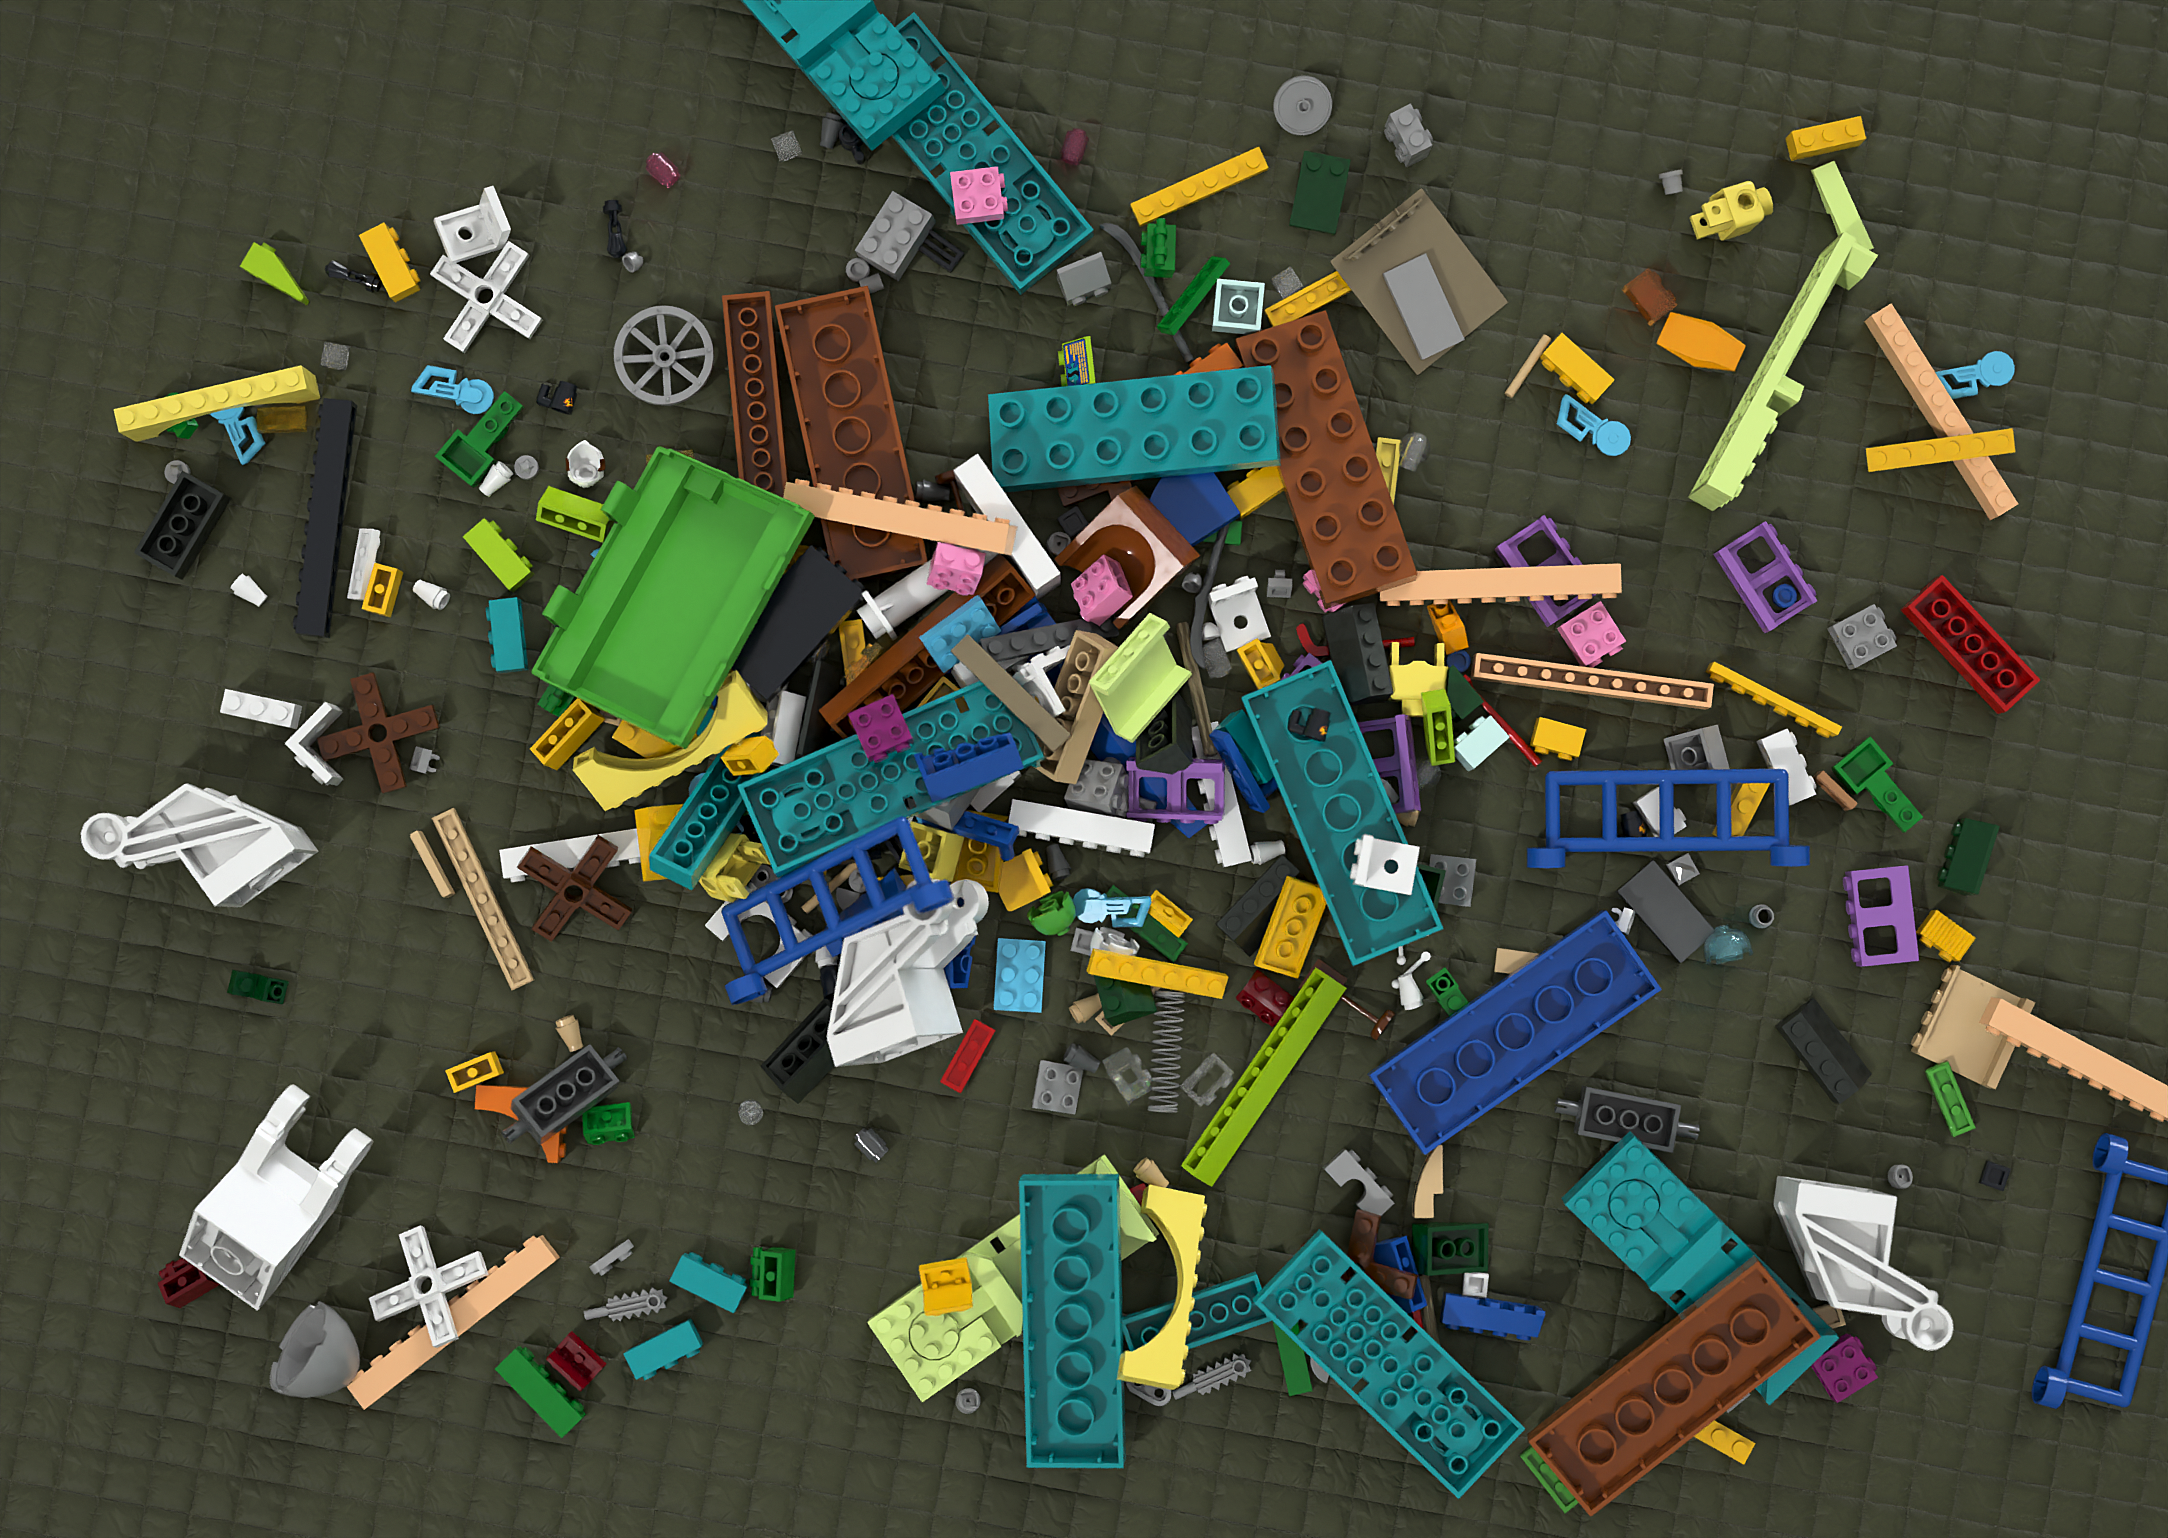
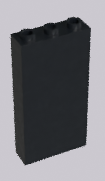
M810 545L781 577L731 668L733 671L737 670L741 677L769 703L864 599L862 593L865 587L855 578L851 581L846 577L847 571L837 562L833 565L828 561L829 555L820 547L815 549Z

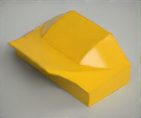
M1257 638L1236 650L1258 690L1281 680L1280 673L1285 665L1272 643H1263Z

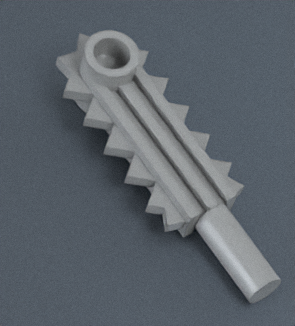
M653 1287L649 1293L643 1289L640 1296L635 1291L631 1297L624 1293L622 1299L615 1295L613 1299L608 1298L606 1306L585 1310L584 1316L586 1320L609 1315V1318L614 1322L616 1319L621 1321L624 1315L630 1320L633 1313L640 1317L642 1311L649 1315L652 1309L658 1314L660 1308H666L665 1301L668 1297L663 1295V1289L657 1291Z
M1243 1353L1240 1356L1234 1354L1232 1360L1225 1357L1224 1364L1216 1361L1215 1368L1207 1366L1206 1372L1199 1369L1198 1373H1193V1382L1173 1390V1396L1177 1400L1197 1390L1202 1395L1206 1392L1210 1394L1212 1387L1219 1390L1220 1383L1228 1386L1229 1379L1236 1382L1238 1375L1245 1378L1246 1372L1252 1371L1249 1366L1251 1360L1246 1359Z

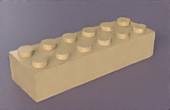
M1075 631L1054 687L1058 698L1066 710L1054 719L1071 736L1054 753L1036 736L1044 755V760L1040 761L1041 766L1036 769L1056 782L1077 783L1104 712L1089 681L1119 647L1095 633Z

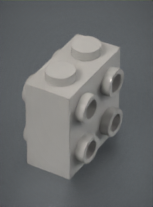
M1411 103L1389 114L1385 125L1386 129H1384L1386 138L1389 142L1393 141L1396 147L1395 154L1400 163L1404 162L1406 168L1427 158L1433 142L1431 133L1428 129L1424 130L1421 124L1422 117L1417 108L1413 109Z
M1875 604L1827 628L1849 670L1897 646L1894 632L1892 629L1887 628L1883 621L1885 620L1884 613L1879 607L1876 608Z
M1085 759L1077 783H1069L1064 797L1065 802L1071 810L1114 817L1117 809L1121 807L1122 794L1124 789L1128 787L1129 776L1123 764Z

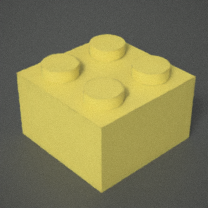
M911 821L910 826L930 878L952 882L964 837L924 825L920 822ZM903 849L899 867L912 872Z

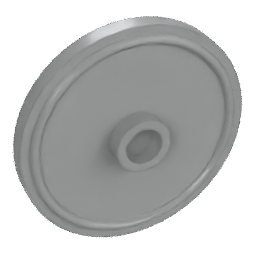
M1305 75L1293 77L1283 83L1278 89L1273 103L1274 115L1280 126L1289 133L1295 135L1314 133L1325 125L1331 114L1332 99L1330 92L1320 80Z

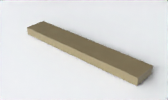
M967 634L951 650V653L1053 753L1071 736L971 636Z

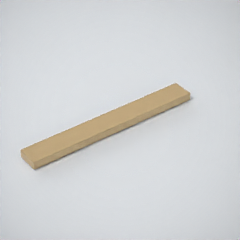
M455 808L433 817L432 820L511 990L534 981L535 979Z

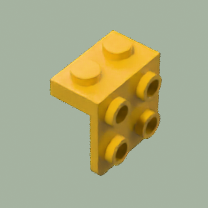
M1031 848L1012 860L1003 862L998 892L1008 911H1014L1051 893L1049 888L1053 884L1048 873L1042 874L1039 868L1043 864L1037 851L1032 853Z
M967 1257L919 1265L924 1296V1313L926 1316H939L943 1313L955 1311L963 1312L973 1307L972 1280Z

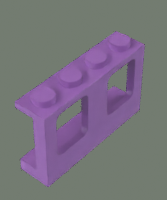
M1545 515L1494 549L1506 568L1530 567L1517 547L1518 544L1542 530L1556 548V553L1536 567L1583 565L1577 557L1573 558L1569 552L1571 549L1565 538L1562 537L1560 539L1556 533L1557 527L1551 518L1547 519ZM1544 596V601H1530L1529 597H1527L1546 627H1549L1589 600L1578 599V596H1576L1563 606L1558 607L1550 596Z
M1766 521L1713 554L1764 634L1809 605L1817 602L1814 588L1810 584H1806L1802 578L1803 572L1797 564H1793L1789 558L1791 554L1784 544H1780L1776 538L1778 536L1777 531L1771 524L1768 525ZM1761 536L1775 554V560L1751 574L1738 557L1737 551ZM1784 576H1788L1799 591L1801 599L1782 612L1775 613L1763 596V590Z
M1402 714L1395 715L1394 718L1357 722L1362 735L1365 732L1385 729L1393 731L1395 754L1392 757L1373 759L1380 778L1390 776L1398 778L1400 801L1397 804H1392L1395 814L1421 811L1411 716Z
M1129 757L1127 760V771H1129V810L1126 813V818H1133L1134 821L1145 822L1147 818H1152L1162 823L1171 822V819H1180L1181 823H1194L1195 820H1204L1206 824H1217L1218 821L1223 820L1225 816V759H1192V764L1187 769L1174 774L1141 770L1136 767V757ZM1141 777H1163L1167 780L1166 809H1143L1140 807L1139 780ZM1189 778L1214 780V810L1200 811L1187 808V780Z
M1908 865L1845 872L1846 877H1843V887L1848 892L1846 912L1851 918L1848 931L1850 938H1853L1854 948L1851 949V957L1853 962H1856V966L1863 967L1919 961ZM1888 878L1892 903L1889 906L1862 908L1859 902L1858 882L1864 879ZM1894 926L1897 942L1896 953L1868 956L1865 953L1863 930L1867 927Z

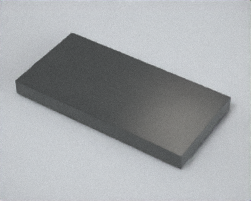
M1651 860L1616 891L1679 963H1682L1716 933L1714 928L1654 860Z

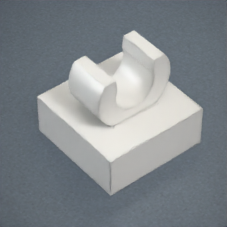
M1625 907L1623 912L1618 908H1612V912L1619 914V919L1615 922L1622 933L1629 935L1636 912Z

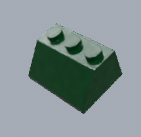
M1962 818L1955 822L1951 830V835H1953L1951 845L1948 844L1944 853V858H1946L1944 867L1940 868L1937 875L1938 887L1962 895H1978L2000 826L1968 818Z

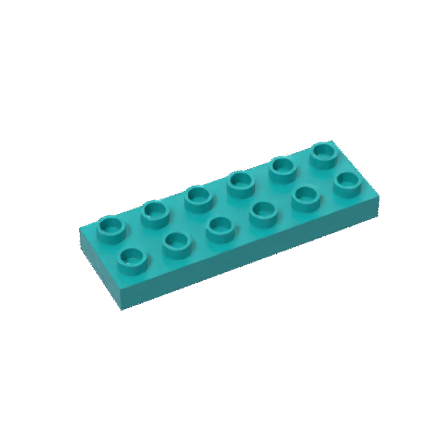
M1271 365L988 394L993 477L1004 493L1281 466L1275 375Z
M1329 660L1242 696L1243 705L1352 966L1442 930V924L1417 865L1411 895L1353 885L1354 879H1350L1352 864H1357L1358 855L1354 854L1356 840H1361L1363 835L1374 836L1373 839L1406 845L1408 843L1332 661ZM1312 708L1330 712L1329 720L1331 722L1325 742L1289 732L1288 723L1292 710L1302 713L1299 725L1303 726L1306 725ZM1387 860L1384 864V869L1387 873L1394 874L1398 870V864L1394 860Z
M1022 1174L1019 1180L1027 1468H1124L1126 1461L1124 1381L1117 1379L1120 1355L1123 1353L1119 1174Z

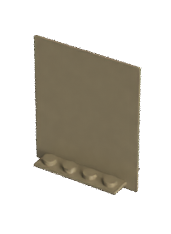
M1422 188L1381 221L1374 224L1360 238L1355 239V242L1330 261L1416 375L1423 372L1455 345L1421 360L1384 280L1383 273L1426 253L1464 338L1508 303Z

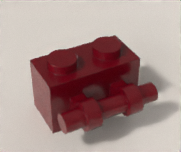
M184 1258L167 1263L166 1267L159 1271V1275L163 1280L158 1282V1286L165 1303L178 1308H182L220 1285Z

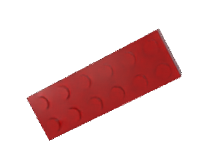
M1943 575L1934 578L1900 609L1997 714L2007 712L2040 681L2037 675Z

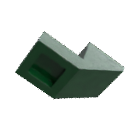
M233 969L227 993L283 1005L289 981Z

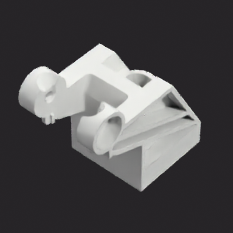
M184 784L140 817L127 816L123 818L116 814L99 813L90 817L81 831V842L84 849L91 856L105 860L114 859L122 868L134 863L138 869H144L147 866L181 859L214 906L220 907L244 906L319 852L301 827L240 801L236 795L228 796L212 788L202 790L190 784Z
M931 879L932 883L941 881L937 879ZM967 879L956 881L950 885L955 898L951 903L921 914L917 913L914 904L911 903L903 907L904 915L844 938L827 1033V1040L835 1067L883 1063L963 1033L943 968L971 942L975 935H978L976 923L983 919L989 905L988 894L981 884ZM916 881L910 883L906 889L916 885ZM960 897L964 899L962 907L957 905V900Z
M294 1084L289 1086L274 1103L265 1120L258 1126L239 1162L195 1209L179 1254L257 1311L279 1287L336 1210L352 1172L364 1159L374 1141L354 1128L341 1141L332 1156L321 1165L320 1171L301 1159L285 1146V1141L289 1130L306 1110L304 1105L311 1096Z
M1777 1176L1773 1205L1813 1298L1828 1301L1829 1305L1834 1308L1882 1315V1322L1886 1330L1892 1335L1907 1339L1915 1346L1925 1350H1937L1950 1340L1953 1332V1321L1949 1313L1942 1306L1937 1305V1292L1927 1290L1921 1284L1888 1266L1896 1196L1873 1189Z

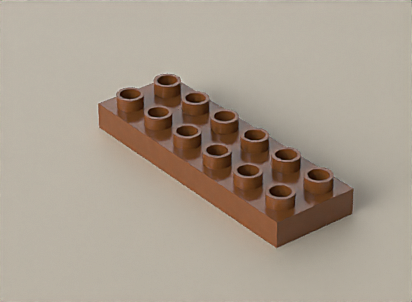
M868 286L775 305L813 486L817 488V483L830 485L831 491L839 492V487L853 490V495L861 496V491L876 494L875 499L883 500V496L898 498L897 503L905 505L906 500L915 502ZM820 518L829 561L833 565L836 562L847 571L845 576L851 581L855 578L861 582L912 571L928 562L923 538Z
M1326 310L1237 338L1235 348L1243 368L1271 365L1274 370L1281 466H1277L1324 609L1415 581L1417 571Z
M1754 1255L1527 1434L1528 1442L1591 1517L1821 1336Z

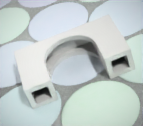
M752 882L745 886L748 893L758 889ZM727 901L705 924L722 941H726L730 936L721 913L722 908L731 903ZM767 901L738 915L740 923L753 915L766 916L775 923ZM788 914L798 943L813 936L805 928L803 931H800L795 926L797 921ZM781 937L779 948L775 954L785 950ZM806 956L763 977L776 988H779Z

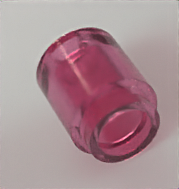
M1078 128L1067 131L1060 151L1062 161L1078 165L1079 161L1083 160L1089 141L1085 131Z
M654 152L646 160L647 165L645 169L661 185L671 187L679 179L681 174L678 172V168L662 152L658 154Z

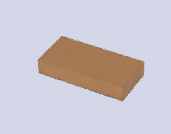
M1819 771L1812 777L1845 811L1852 810L1858 804L1826 772Z

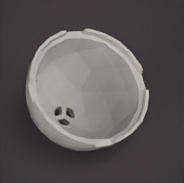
M318 1301L317 1304L319 1305H309L300 1313L279 1345L282 1352L278 1362H273L270 1373L271 1388L278 1393L301 1398L324 1396L344 1388L357 1375L360 1366V1355L356 1339L347 1322L336 1311L321 1301Z

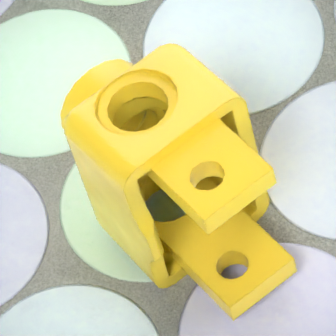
M1746 181L1723 188L1709 198L1710 201L1701 206L1703 212L1692 215L1690 220L1697 239L1718 233L1720 240L1724 241L1750 232L1764 219V216L1773 213V202L1770 193L1765 187L1755 189L1753 182ZM1700 219H1705L1707 225L1702 226L1700 224Z
M1399 642L1389 644L1388 670L1393 694L1388 700L1402 702L1401 715L1423 717L1421 693L1444 688L1446 691L1448 667L1444 666V643L1434 645V666L1427 664L1425 661H1413L1408 665H1399Z
M730 833L699 882L711 897L732 903L737 898L746 899L749 895L745 889L747 883L762 863L771 864L762 843L751 842L745 834Z

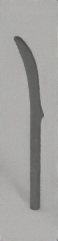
M1110 223L1100 224V228L1118 240L1130 254L1164 318L1170 309L1156 283L1155 277L1144 276V268H1140L1141 252L1133 239L1117 225ZM1179 329L1172 336L1187 364L1192 362L1194 358Z
M1230 524L1218 531L1202 588L1194 598L1195 612L1190 633V649L1195 662L1204 669L1206 663L1202 648L1203 620L1208 596Z

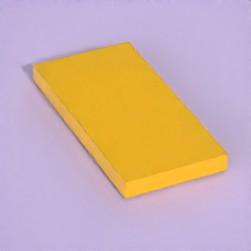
M1287 875L1254 965L1298 979L1326 907V902L1319 885Z

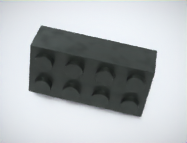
M182 470L134 553L183 580L231 498Z

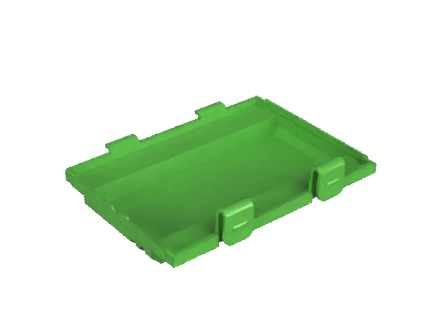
M658 446L634 489L620 481H616L604 502L601 511L610 520L618 524L614 523L575 594L565 587L558 585L546 605L542 615L552 624L558 625L559 628L556 627L532 669V674L545 683L664 741L687 749L815 515L803 509L800 505L752 485L747 481L735 478L724 471L713 468L670 448L666 449Z

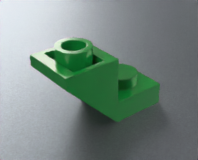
M1446 967L1426 980L1434 997L1448 1017L1469 1003Z

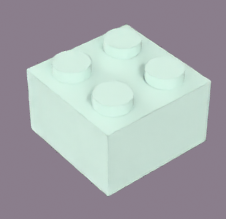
M1217 279L1212 331L1247 335L1259 332L1265 283Z
M1491 715L1487 718L1481 716L1469 726L1471 731L1468 734L1463 732L1453 740L1455 757L1467 771L1476 768L1509 738V735Z

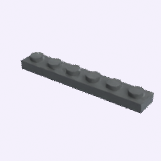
M1112 615L1100 626L1091 621L1087 622L1084 619H1078L983 638L978 641V644L996 662L1048 652L1057 646L1063 649L1071 645L1076 630L1095 633L1106 640L1117 638L1119 632L1118 628L1113 624L1115 618Z

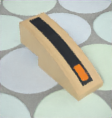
M1441 1144L1429 1152L1420 1170L1412 1203V1216L1414 1218H1434L1433 1194H1443V1145Z

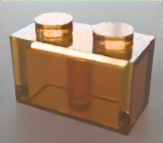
M1647 268L1626 284L1622 290L1647 323L1652 326L1671 312L1677 304L1674 294L1670 290H1665L1662 286V280L1659 275Z

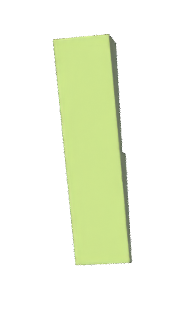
M1835 161L1812 169L1811 171L1827 214L1831 215L1838 236L1845 231L1857 238L1855 243L1868 250L1873 249L1871 240Z

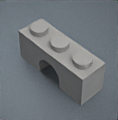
M1343 1148L1323 1168L1340 1187L1348 1180H1360L1364 1186V1193L1355 1204L1363 1211L1382 1215L1394 1204L1390 1199L1394 1195L1385 1185L1381 1188L1374 1181L1377 1179V1176L1368 1167L1364 1170L1358 1164L1361 1159L1352 1149L1348 1152Z

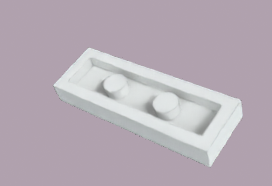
M359 529L347 596L349 599L364 601L374 563H376L377 549L380 545L379 530Z

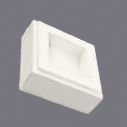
M1482 1272L1464 1273L1462 1295L1487 1298L1489 1274Z

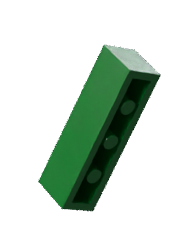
M519 1345L495 1370L563 1438L586 1415L583 1411L585 1408L577 1399L572 1400L566 1394L568 1392L566 1387L560 1382L556 1383L550 1377L551 1373L544 1365L541 1364L539 1366L533 1360L534 1355L528 1348H522Z

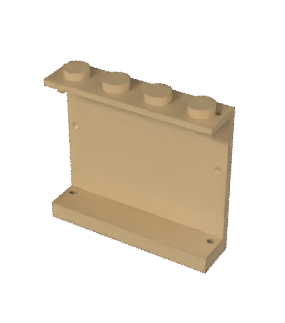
M1950 965L1941 976L1943 982L1940 989H1937L1932 995L1931 1002L1933 1004L1930 1010L1926 1011L1922 1017L1921 1024L1923 1026L1920 1032H1917L1911 1041L1913 1046L1911 1052L1936 1064L1948 1061L1953 1072L1989 1089H1996L2015 1046L2006 1042L2007 1037L2001 1034L1998 1037L1985 1031L1986 1026L1980 1024L1979 1021L1991 997L2001 998L2028 1013H2031L2035 1002L2027 998H2019L1961 970L1958 965Z

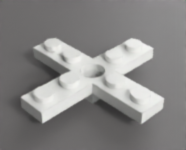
M508 241L483 279L478 278L457 263L451 264L449 258L442 255L430 275L469 300L443 339L465 353L490 315H493L528 339H531L543 319L505 295V292L530 255ZM484 289H491L493 291L492 300L485 304L478 301L479 293Z
M420 1225L399 1234L412 1277H409V1281L369 1298L375 1320L382 1321L420 1304L433 1347L438 1348L459 1339L445 1293L488 1275L482 1253L477 1251L437 1268L423 1226ZM431 1278L432 1287L429 1292L423 1294L421 1290L422 1283L425 1279Z

